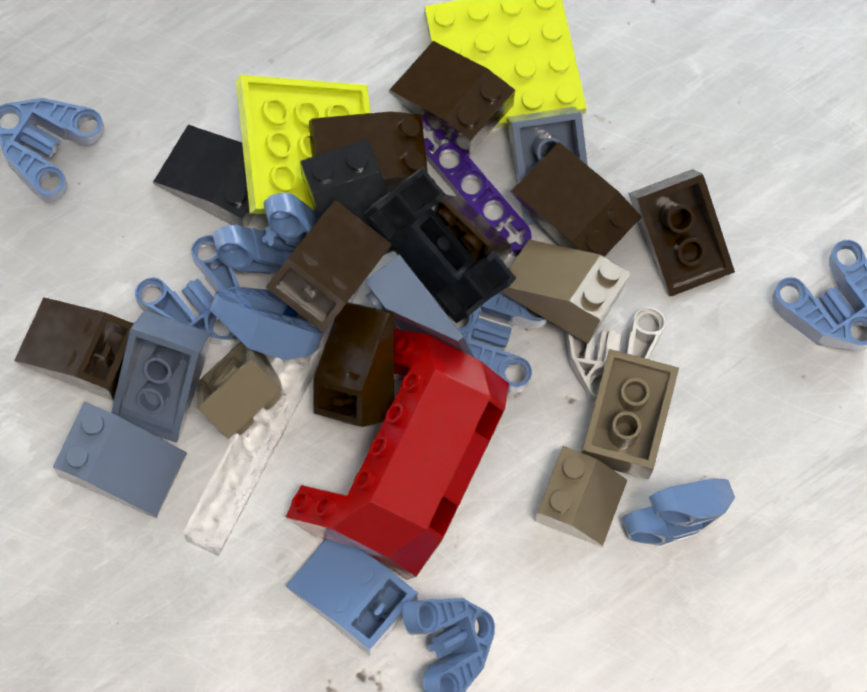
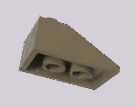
M529 239L509 268L515 275L516 280L501 292L589 344L619 298L631 272L600 254Z
M240 342L199 380L197 409L227 439H230L235 433L240 436L254 423L255 420L252 417L262 408L265 411L271 409L282 396L280 394L282 383L265 354L248 349Z
M609 349L581 453L600 460L615 471L649 479L655 466L679 367Z

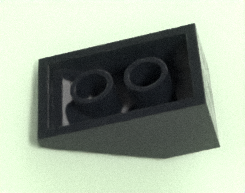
M188 124L155 177L153 184L230 225L248 227L255 214H250L242 142Z
M369 138L300 161L301 175L318 220L333 201L337 200L377 232L363 214L373 203L388 193ZM390 247L385 255L394 252V250Z

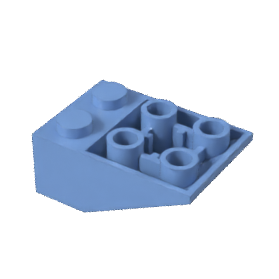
M326 539L286 585L290 591L370 657L403 618V603L417 601L418 592L387 567L359 548Z

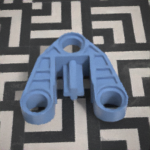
M45 98L1 105L0 120L9 113L16 114L19 117L18 124L12 129H5L0 126V144L9 167L44 202H53L60 199L67 190V181L62 170L44 160V157L24 147V144L49 158L57 153L61 140L36 127L37 125L66 141L70 140L82 145L93 144L104 133V123L100 114L91 108ZM86 121H97V128L91 133L85 134L78 130ZM56 176L60 179L59 186L53 191H46L41 188L43 182L51 177Z
M292 193L274 194L263 203L269 224L265 231L240 225H228L217 229L213 233L218 258L222 263L239 272L273 274L281 268L318 220L315 211Z
M207 235L197 239L191 248L193 261L213 290L216 292L226 288L239 287L233 269L222 263L218 255L208 260H201L198 257V252L202 247L206 245L215 247L213 236ZM147 278L137 285L135 297L143 311L146 310L212 333L210 343L229 345L237 339L232 332L227 336H219L214 332V324L219 320L210 310L214 297L198 278L195 281H190L187 287L182 290V293L200 313L198 317L192 313L179 295L159 278ZM148 288H158L162 292V296L154 302L146 303L142 300V294Z
M842 240L834 246L829 256V267L839 285L838 289L837 287L829 289L818 300L817 297L814 298L800 279L787 277L777 284L772 295V303L774 309L787 323L815 344L861 351L867 349V340H856L852 336L851 328L852 326L867 328V259L862 247L857 242ZM842 249L851 250L856 258L855 264L846 266L840 263L837 258L838 251ZM786 286L795 288L799 293V300L795 303L785 302L780 296V290Z
M231 287L218 290L210 306L211 312L248 349L282 360L301 358L313 354L317 350L323 332L309 321L291 317L294 309L267 289Z
M499 292L468 316L469 322L463 328H458V330L464 336L474 358L482 361L509 383L508 393H518L528 387L531 381V365L526 359L504 352V349L472 340V338L506 348L512 328L479 317L512 327L515 325L527 328L542 327L549 320L544 317H533L529 314L527 307ZM511 366L522 367L526 373L525 379L519 383L509 381L505 375L507 368Z
M708 479L672 486L652 494L649 497L652 506L634 511L622 517V522L629 539L639 543L662 546L701 531L726 513L734 501L735 495L728 479Z
M464 598L430 599L403 603V621L407 632L411 636L430 634L439 629H444V631L431 638L432 643L428 644L430 652H436L437 658L447 656L428 666L429 669L423 677L424 691L465 692L484 669L495 635V623L491 614ZM476 620H477V622L479 623V631H478V634H476V632H475V621H476Z

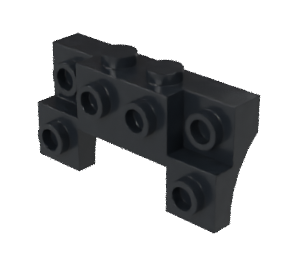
M422 167L403 180L394 190L373 203L363 215L381 236L392 243L391 248L394 252L403 258L453 321L458 323L470 316L496 294L509 287L516 280V277L494 251L476 261L433 211L432 207L438 204L446 194Z

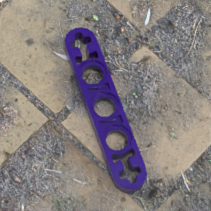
M422 119L425 131H435L434 141L439 146L435 153L432 154L434 144L430 139H424L428 163L456 196L462 197L494 229L497 230L503 227L498 232L507 241H509L510 234L504 225L508 219L512 220L509 222L508 228L513 234L517 235L521 232L523 236L522 244L519 245L516 241L511 243L509 255H519L529 239H532L529 226L470 157ZM445 153H453L459 158V164L454 168L448 169L441 165L439 159ZM469 178L476 179L481 184V190L476 194H468L461 187L463 181ZM490 204L499 205L503 210V216L498 220H490L485 217L483 213L484 208Z

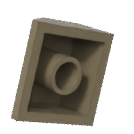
M563 446L535 521L603 547L628 480L600 460Z

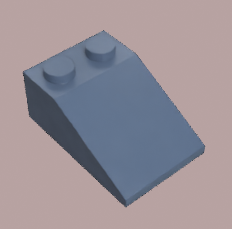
M576 107L507 117L511 154L517 183L556 142L563 144L588 165L582 113ZM521 204L524 222L527 225L539 224Z
M400 255L396 256L365 280L371 291L366 297L373 305V308L394 312V324L398 329L428 334L474 357L464 336Z
M144 310L130 328L111 413L153 435L177 443L205 364L212 333Z
M84 402L53 468L57 475L63 479L157 518L187 456V452L115 414Z

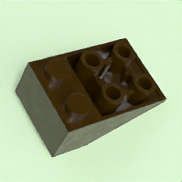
M446 195L435 205L434 212L476 261L492 251L503 262L508 258L511 244L462 197Z
M334 200L265 288L324 333L392 246V243L337 200Z
M43 297L14 361L107 399L114 400L130 328L134 323L103 311Z
M347 302L334 319L313 378L314 414L355 426L365 427L383 422L388 409L395 399L394 312Z

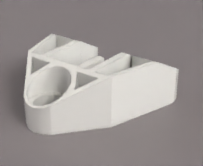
M643 308L636 312L625 353L646 359L650 358L666 324L665 317L660 311L654 308ZM643 317H651L656 320L658 330L655 332L645 331L638 326V321ZM564 330L569 366L587 396L595 402L597 393L594 391L592 383L602 377L609 349L620 350L622 334H617L616 331L611 330L608 332L601 331L597 359L595 361L590 360L593 338L587 344Z

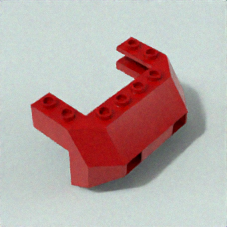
M394 329V379L402 380V385L386 413L376 438L370 445V450L359 472L356 474L347 496L301 485L297 494L293 497L285 517L315 537L360 548L408 580L417 577L442 542L505 411L509 383L482 361L428 334Z

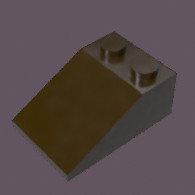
M434 40L389 89L390 94L416 114H421L422 119L468 155L476 149L512 108L516 91L488 68Z
M388 111L312 118L309 120L312 157L369 138L387 193L394 190L403 180L422 167L428 173L421 114Z
M556 142L510 191L560 246L600 254L604 257L642 217L617 189L560 142Z
M692 169L628 193L632 206L642 216L638 221V225L669 297L735 273L703 173Z

